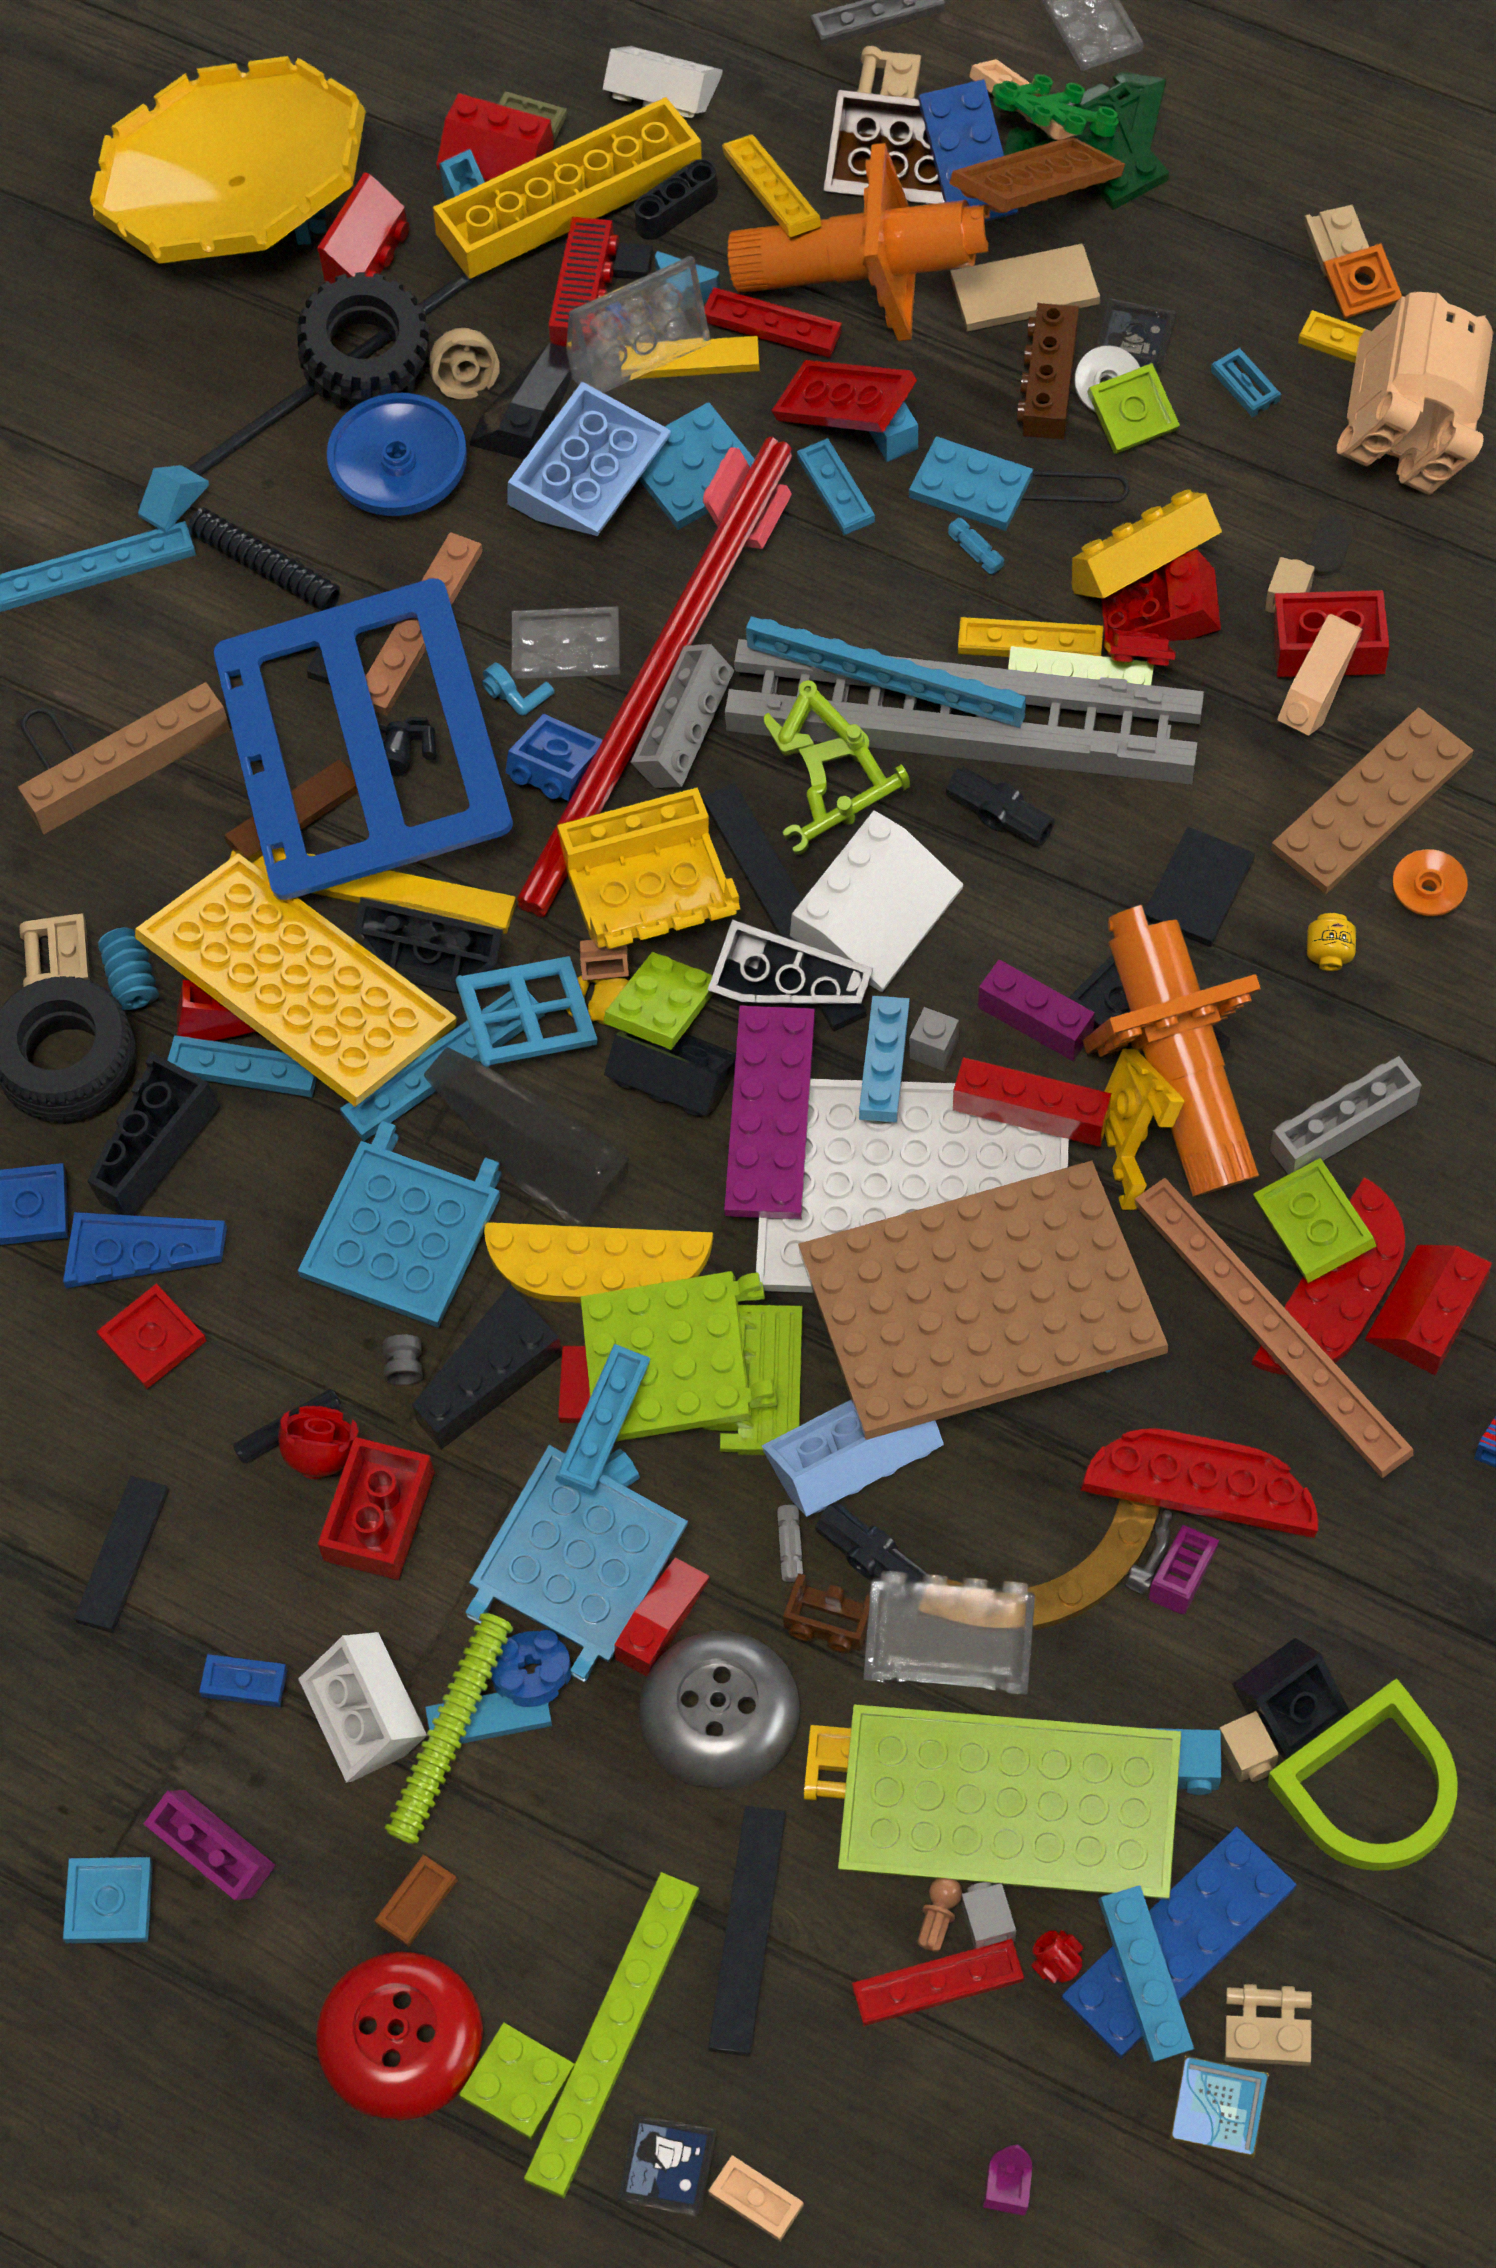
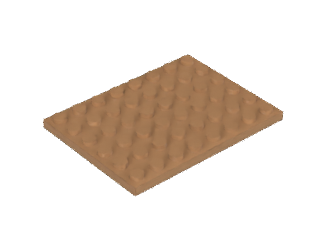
M1093 1161L798 1244L801 1259L865 1440L1168 1353V1343Z

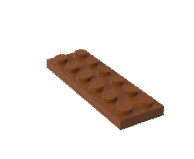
M1068 137L952 171L949 184L960 189L964 196L987 203L988 208L992 211L1007 213L1012 209L1027 207L1035 202L1046 201L1048 198L1066 195L1071 191L1086 189L1088 186L1105 183L1107 180L1121 177L1125 163L1074 137Z

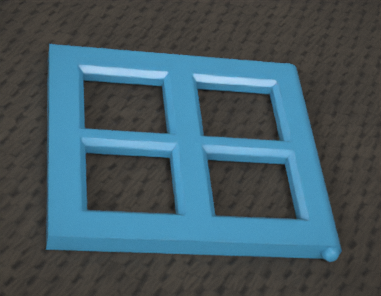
M570 956L471 975H459L455 979L479 1058L484 1067L597 1045V1036ZM559 974L566 998L532 1004L525 980ZM509 984L516 1007L482 1014L475 990ZM570 1008L578 1032L543 1038L536 1014ZM520 1018L528 1042L493 1048L485 1024Z

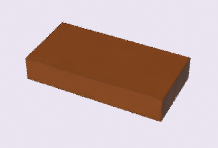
M423 1854L377 1916L375 1924L407 1947H410L458 1881L457 1877Z

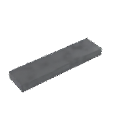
M861 0L811 15V25L821 47L944 12L945 1Z

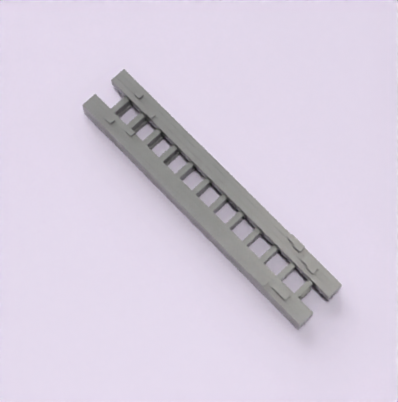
M738 639L734 661L735 671L763 674L764 680L761 693L729 689L725 708L726 731L771 736L765 726L764 715L769 712L772 718L783 727L797 699L795 696L777 694L779 678L800 679L799 686L804 681L809 680L815 683L816 680L835 683L832 701H827L850 725L856 724L868 736L869 747L1184 784L1193 783L1197 742L1170 739L1171 725H1168V721L1200 724L1204 691L1127 683V680L1100 677V680L889 656L896 659H908L916 665L930 669H942L950 675L964 679H976L985 685L998 689H1011L1019 695L1026 696L1027 705L1051 707L1048 725L1022 722L1019 728L976 715V717L951 714L952 708L941 705L940 713L916 710L918 698L907 694L905 695L903 709L883 707L885 690L887 688L747 648V640ZM850 684L871 687L868 705L847 702ZM811 708L799 733L809 734L812 741L819 742L839 738ZM1061 708L1087 711L1084 729L1059 727ZM1097 712L1123 715L1121 733L1094 731ZM1132 718L1159 719L1157 738L1130 735Z

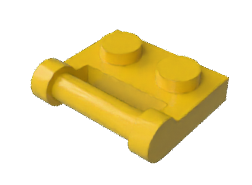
M810 1726L804 1800L816 1801L817 1797L845 1799L846 1783L818 1780L819 1770L847 1772L851 1728Z

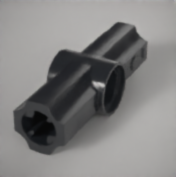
M964 766L956 770L946 788L947 796L977 812L979 819L989 828L995 831H1002L1005 828L1036 847L1046 842L1055 825V818L1025 802L1021 793L1013 786L1004 782L995 785Z
M838 1502L832 1506L830 1505L815 1525V1531L843 1552L848 1563L858 1573L867 1579L874 1577L906 1604L919 1594L928 1580V1574L899 1552L895 1542L884 1531L875 1526L869 1528Z

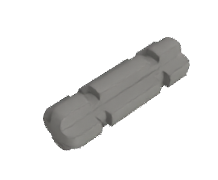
M782 1505L777 1509L778 1525L780 1526L778 1528L782 1579L785 1582H795L798 1573L803 1574L802 1561H800L802 1560L799 1508L796 1505Z

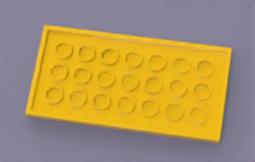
M239 853L146 920L135 931V939L355 1107L456 1026L457 1017L298 897L289 900L278 899L273 894L268 875Z

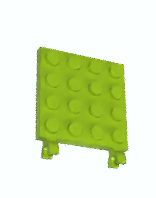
M733 1271L581 1296L590 1397L614 1344L650 1358L648 1368L616 1441L751 1419L750 1408L778 1405L776 1389L773 1388L771 1379L758 1381L749 1388L747 1385L738 1302L765 1299L764 1286L760 1282L758 1272L744 1275L738 1281H735Z

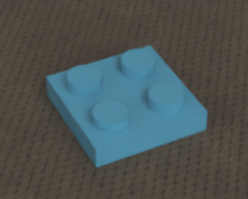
M150 1857L69 1858L63 1940L66 1943L148 1942L153 1871L152 1859Z

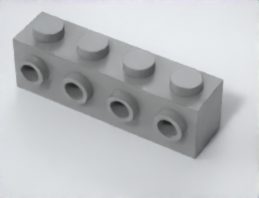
M711 644L683 647L631 760V763L654 788L682 787L733 675L734 669Z
M1400 1056L1386 1064L1375 1067L1369 1074L1356 1082L1345 1085L1337 1093L1324 1101L1316 1102L1292 1120H1286L1273 1130L1270 1151L1288 1175L1319 1158L1324 1161L1416 1106L1422 1084Z

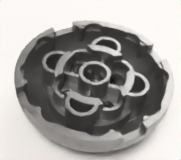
M710 1631L679 1641L664 1652L655 1662L641 1690L639 1722L642 1736L649 1752L667 1773L679 1781L694 1787L703 1786L731 1790L760 1780L781 1763L790 1751L797 1735L800 1702L792 1674L783 1660L772 1649L759 1640L741 1633ZM721 1671L731 1674L729 1681L722 1684L717 1683L713 1677ZM694 1694L698 1696L699 1701L692 1708L685 1707L681 1703L683 1698H690ZM744 1699H749L751 1704L756 1705L755 1710L750 1714L741 1713L738 1709L739 1703ZM716 1701L719 1703L725 1702L722 1707L712 1706V1703ZM711 1725L716 1728H723L724 1731L721 1736H709L706 1734V1729Z

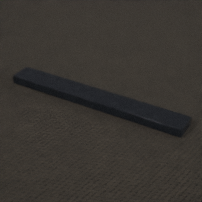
M732 783L703 796L702 801L776 933L779 936L798 942L790 937L792 913L802 902V898L737 785ZM862 1003L818 1004L833 1032L866 1017V1009Z

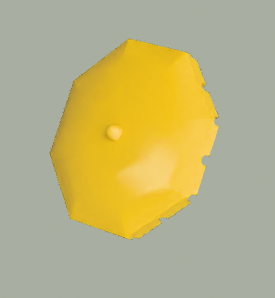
M288 56L249 61L248 68L250 71L248 73L239 71L236 63L198 68L199 78L194 81H189L185 73L154 95L156 106L152 111H149L148 107L142 104L111 126L114 134L113 138L109 135L104 136L98 162L101 171L96 172L90 197L95 220L158 264L267 250L353 186L366 113L364 106L361 105L356 93L332 78L326 81L321 71L300 58L296 60V65L290 62Z

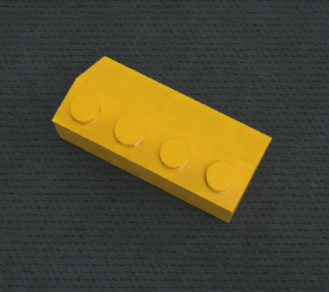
M1191 490L1181 491L1171 497L1172 502L1162 508L1161 506H1156L1141 514L1142 519L1136 523H1125L1114 528L1111 531L1113 534L1111 537L1103 541L1097 539L1082 547L1083 552L1072 558V589L1074 594L1104 599L1222 533L1206 493L1191 492Z

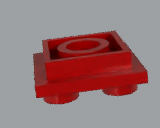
M1113 629L1112 639H1104L1103 646L1108 651L1107 655L1112 656L1111 659L1115 661L1133 662V656H1141L1143 659H1147L1149 664L1166 666L1169 665V659L1175 660L1176 654L1168 646L1169 640L1163 634Z

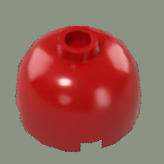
M323 1406L299 1407V1413L290 1417V1411L284 1413L280 1420L278 1442L284 1461L292 1469L310 1479H319L344 1469L354 1437H358L359 1432L357 1423L353 1419L350 1425L343 1420L344 1413Z

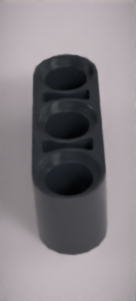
M706 159L692 161L640 196L634 204L636 232L638 235L647 240L660 238L713 202L718 195L717 172L714 163Z

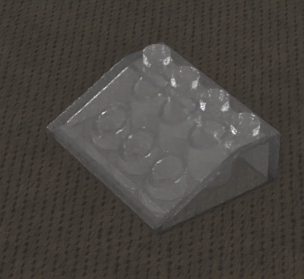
M688 256L569 311L566 352L572 378L578 385L584 382L602 393L711 343L695 259L692 256Z

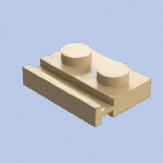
M1353 205L1322 211L1320 215L1311 217L1310 214L1305 215L1304 225L1324 277L1327 276L1323 267L1324 261L1369 247Z

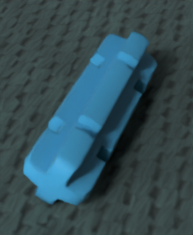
M957 518L954 522H951L948 526V534L956 542L961 541L960 546L978 563L983 562L982 567L989 574H995L1003 568L1004 558L996 550L991 551L992 546L974 529L969 530L970 525L964 519Z

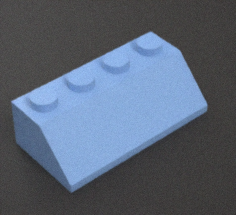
M849 1400L762 1445V1449L789 1498L807 1517L813 1513L825 1510L830 1504L847 1495L859 1492L864 1486L881 1477L892 1475L904 1465L928 1456L931 1451L944 1444L935 1420L865 1440L852 1400Z

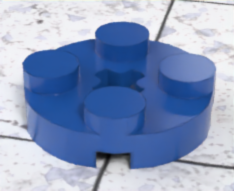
M542 1630L540 1632H523L510 1638L506 1637L508 1639L507 1644H502L500 1648L503 1650L502 1656H497L495 1659L498 1662L497 1667H492L490 1670L493 1674L492 1682L496 1692L502 1698L504 1695L507 1698L513 1699V1704L522 1707L543 1705L559 1695L558 1690L564 1685L565 1681L567 1685L571 1679L569 1653L565 1645L558 1640L557 1635L553 1631ZM528 1664L540 1665L535 1667V1673L527 1674L526 1669H522Z

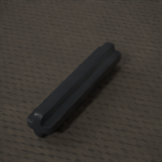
M328 1389L299 1406H323L335 1410L341 1409L340 1400L332 1389ZM299 1407L290 1411L289 1417L298 1414ZM283 1416L234 1443V1451L242 1463H247L279 1445L278 1433L280 1420Z

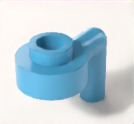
M495 662L483 671L484 680L482 685L486 692L492 698L498 696L502 700L506 699L519 715L528 714L554 694L552 686L545 682L523 698L517 691L515 682L510 674L499 663Z

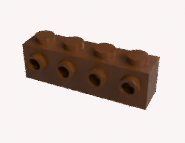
M1037 303L1036 317L1029 316L1027 337L1033 338L1032 345L1026 344L1024 365L1030 367L1029 373L1022 372L1020 393L1026 394V400L1019 401L1017 422H1023V436L1065 439L1079 306Z

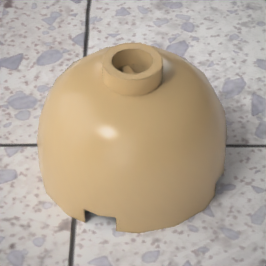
M455 328L444 333L435 342L430 352V372L434 382L446 396L456 399H472L479 396L476 391L483 390L486 386L489 389L494 385L499 375V359L492 343L481 332L469 328Z

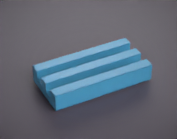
M1240 348L1212 363L1211 372L1251 417L1256 416L1259 409L1263 411L1268 409L1271 402L1274 404L1280 402L1281 393ZM1233 361H1236L1266 394L1265 396L1261 395L1252 385L1251 380L1234 365Z

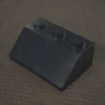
M621 1030L615 1034L604 1076L614 1079V1082L623 1088H637L649 1093L650 1098L656 1101H670L680 1105L685 1112L691 1115L706 1116L719 1106L735 1074L736 1053L686 1033L682 1035L676 1045L670 1050Z

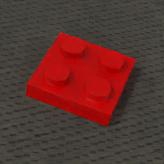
M157 1283L96 1331L103 1343L146 1390L206 1342L204 1334Z

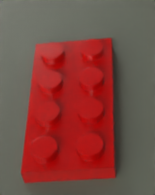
M805 360L771 412L777 421L883 433L915 385L917 379L910 370Z

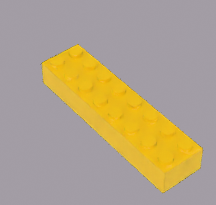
M665 97L434 206L436 235L467 277L471 279L569 232L572 216L596 219L638 199L692 161L701 159V140L669 99Z

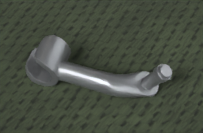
M1163 1511L1161 1522L1155 1524V1546L1144 1568L1134 1564L1130 1569V1576L1125 1586L1140 1594H1146L1153 1580L1154 1572L1168 1549L1170 1534L1168 1523L1172 1518L1171 1511Z

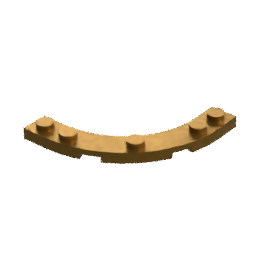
M1120 1499L1112 1524L1096 1549L1074 1569L1040 1585L1015 1590H995L975 1587L930 1574L918 1609V1615L956 1627L990 1633H1006L1007 1630L1029 1628L1040 1630L1075 1618L1093 1608L1113 1593L1116 1586L1130 1572L1134 1564L1137 1565L1150 1540L1160 1507Z

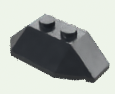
M360 897L353 933L368 951L408 981L451 992H458L455 981L457 976L487 972L497 965L503 928L478 918L413 903Z

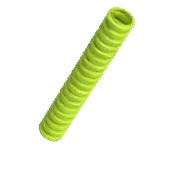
M480 1614L479 1620H481L480 1625H475L473 1629L476 1635L469 1638L468 1641L471 1646L464 1649L463 1653L466 1657L464 1660H459L458 1665L461 1668L459 1672L455 1671L453 1674L455 1678L454 1683H449L448 1685L449 1695L446 1694L442 1698L445 1702L444 1706H439L437 1709L438 1713H440L439 1717L432 1720L433 1725H435L433 1730H428L427 1732L429 1736L428 1742L423 1741L421 1745L424 1748L423 1753H418L416 1756L419 1762L417 1765H412L411 1770L414 1773L412 1777L408 1776L406 1778L408 1786L406 1789H401L400 1793L403 1797L395 1803L396 1807H398L397 1811L390 1814V1818L393 1820L391 1824H386L384 1827L388 1834L407 1843H418V1831H423L425 1828L422 1824L423 1820H428L430 1817L427 1811L429 1807L434 1808L435 1802L433 1798L434 1796H439L441 1792L438 1789L439 1784H444L446 1781L443 1775L445 1772H450L451 1767L448 1764L450 1760L455 1761L456 1755L454 1751L455 1749H460L462 1745L459 1742L460 1737H465L467 1734L464 1728L466 1725H471L472 1720L469 1717L471 1714H476L477 1708L474 1706L476 1702H481L482 1700L481 1690L486 1691L488 1687L485 1681L492 1678L493 1674L490 1670L492 1667H497L498 1662L495 1659L497 1656H502L503 1650L500 1648L502 1644L505 1645L508 1642L506 1634L513 1631V1627L508 1621L493 1614Z

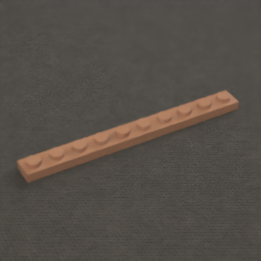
M1163 1178L1135 1198V1206L1381 1478L1413 1456V1448L1166 1178Z

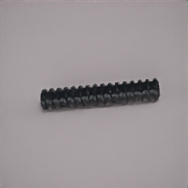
M206 507L200 508L191 517L188 527L189 533L194 537H198L200 541L215 547L217 551L232 557L234 561L240 562L244 567H249L251 571L257 572L261 577H266L268 581L274 582L278 587H283L285 591L292 592L295 597L310 603L312 607H318L319 611L333 608L337 604L340 597V586L338 584L331 583L329 579L323 578L319 573H314L312 569L306 568L304 564L297 563L293 558H288L285 553L279 552L276 548H271L268 543H262L261 539L253 537L251 533L236 527L234 523L219 517L217 513L211 512Z

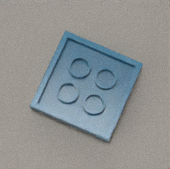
M709 402L664 426L671 430V435L639 478V481L677 530L709 513L703 503L704 492L710 485L720 462L724 459L729 448H739L750 467L755 460Z

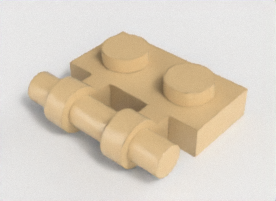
M1244 1984L1243 1988L1227 1987L1226 2004L1242 2005V2016H1226L1225 2061L1310 2066L1311 2020L1294 2019V2008L1311 2009V1992L1295 1991V1987L1281 1986V1990L1257 1989L1255 1984ZM1256 2006L1280 2007V2018L1256 2017Z

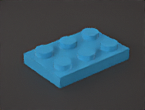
M936 436L909 489V498L1006 531L1022 500V496L1033 477V469Z

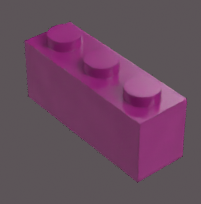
M1001 960L996 962L979 986V1009L1073 1062L1084 1047L1083 1039L1094 1030L1095 1013Z
M186 1790L167 1791L143 1823L234 1900L252 1898L276 1866Z

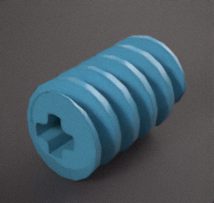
M123 927L104 934L98 941V947L102 953L101 958L102 963L105 965V975L108 977V987L113 997L121 1004L123 1010L141 1008L156 1001L159 997V991L154 987L156 980L151 975L152 965L148 962L149 953L144 950L146 946L135 939V931L131 928Z

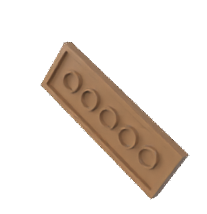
M1418 707L1272 842L1271 850L1322 892L1327 894L1472 758L1474 750Z

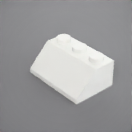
M627 46L610 50L603 89L613 92L612 97L623 101H632V97L644 100V106L667 97L681 116L693 118L694 113L706 111L723 70Z
M378 1632L342 1636L298 1678L346 1782H353L405 1757L427 1736Z

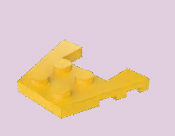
M1122 1049L1104 1091L1112 1093L1110 1115L1105 1129V1136L1108 1147H1115L1117 1155L1112 1169L1115 1180L1122 1181L1125 1195L1119 1196L1121 1209L1136 1210L1135 1198L1144 1193L1147 1186L1135 1160L1137 1150L1141 1142L1147 1138L1148 1125L1152 1116L1154 1115L1159 1127H1173L1184 1104V1100L1137 1049Z

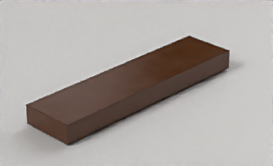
M340 759L291 791L301 830L358 792L353 772ZM253 816L225 834V842L236 854L239 853L251 863L263 855Z

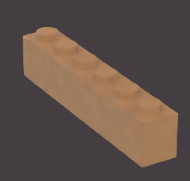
M204 682L18 786L26 810L43 835L229 731L230 727L224 707L209 685Z

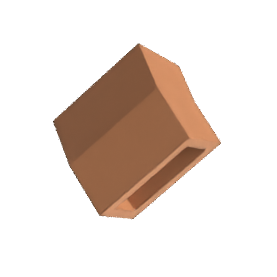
M592 940L580 941L582 980L629 976L627 944L608 949L606 946L598 948Z

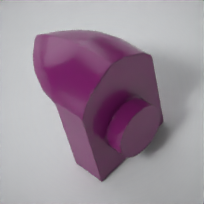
M1018 2144L1004 2147L991 2157L987 2167L983 2208L1025 2216L1029 2203L1032 2160L1029 2154Z

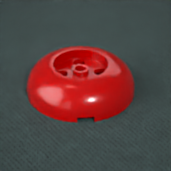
M391 1952L359 1963L344 1974L331 1989L324 2001L317 2023V2054L323 2073L330 2086L349 2106L371 2117L397 2119L398 2121L411 2120L429 2115L441 2109L462 2091L479 2062L483 2022L479 2006L472 1991L452 1968L435 1958L423 1954ZM402 1994L410 1995L411 2003L407 2008L398 2009L394 2006L398 1996ZM375 2020L377 2022L376 2030L373 2033L363 2034L360 2032L359 2027L364 2021ZM397 2025L400 2028L404 2027L403 2032L396 2036L392 2035L390 2031ZM424 2026H430L435 2030L434 2038L429 2042H421L417 2038L418 2031ZM391 2051L400 2054L401 2060L396 2067H386L383 2064V2058L386 2053Z

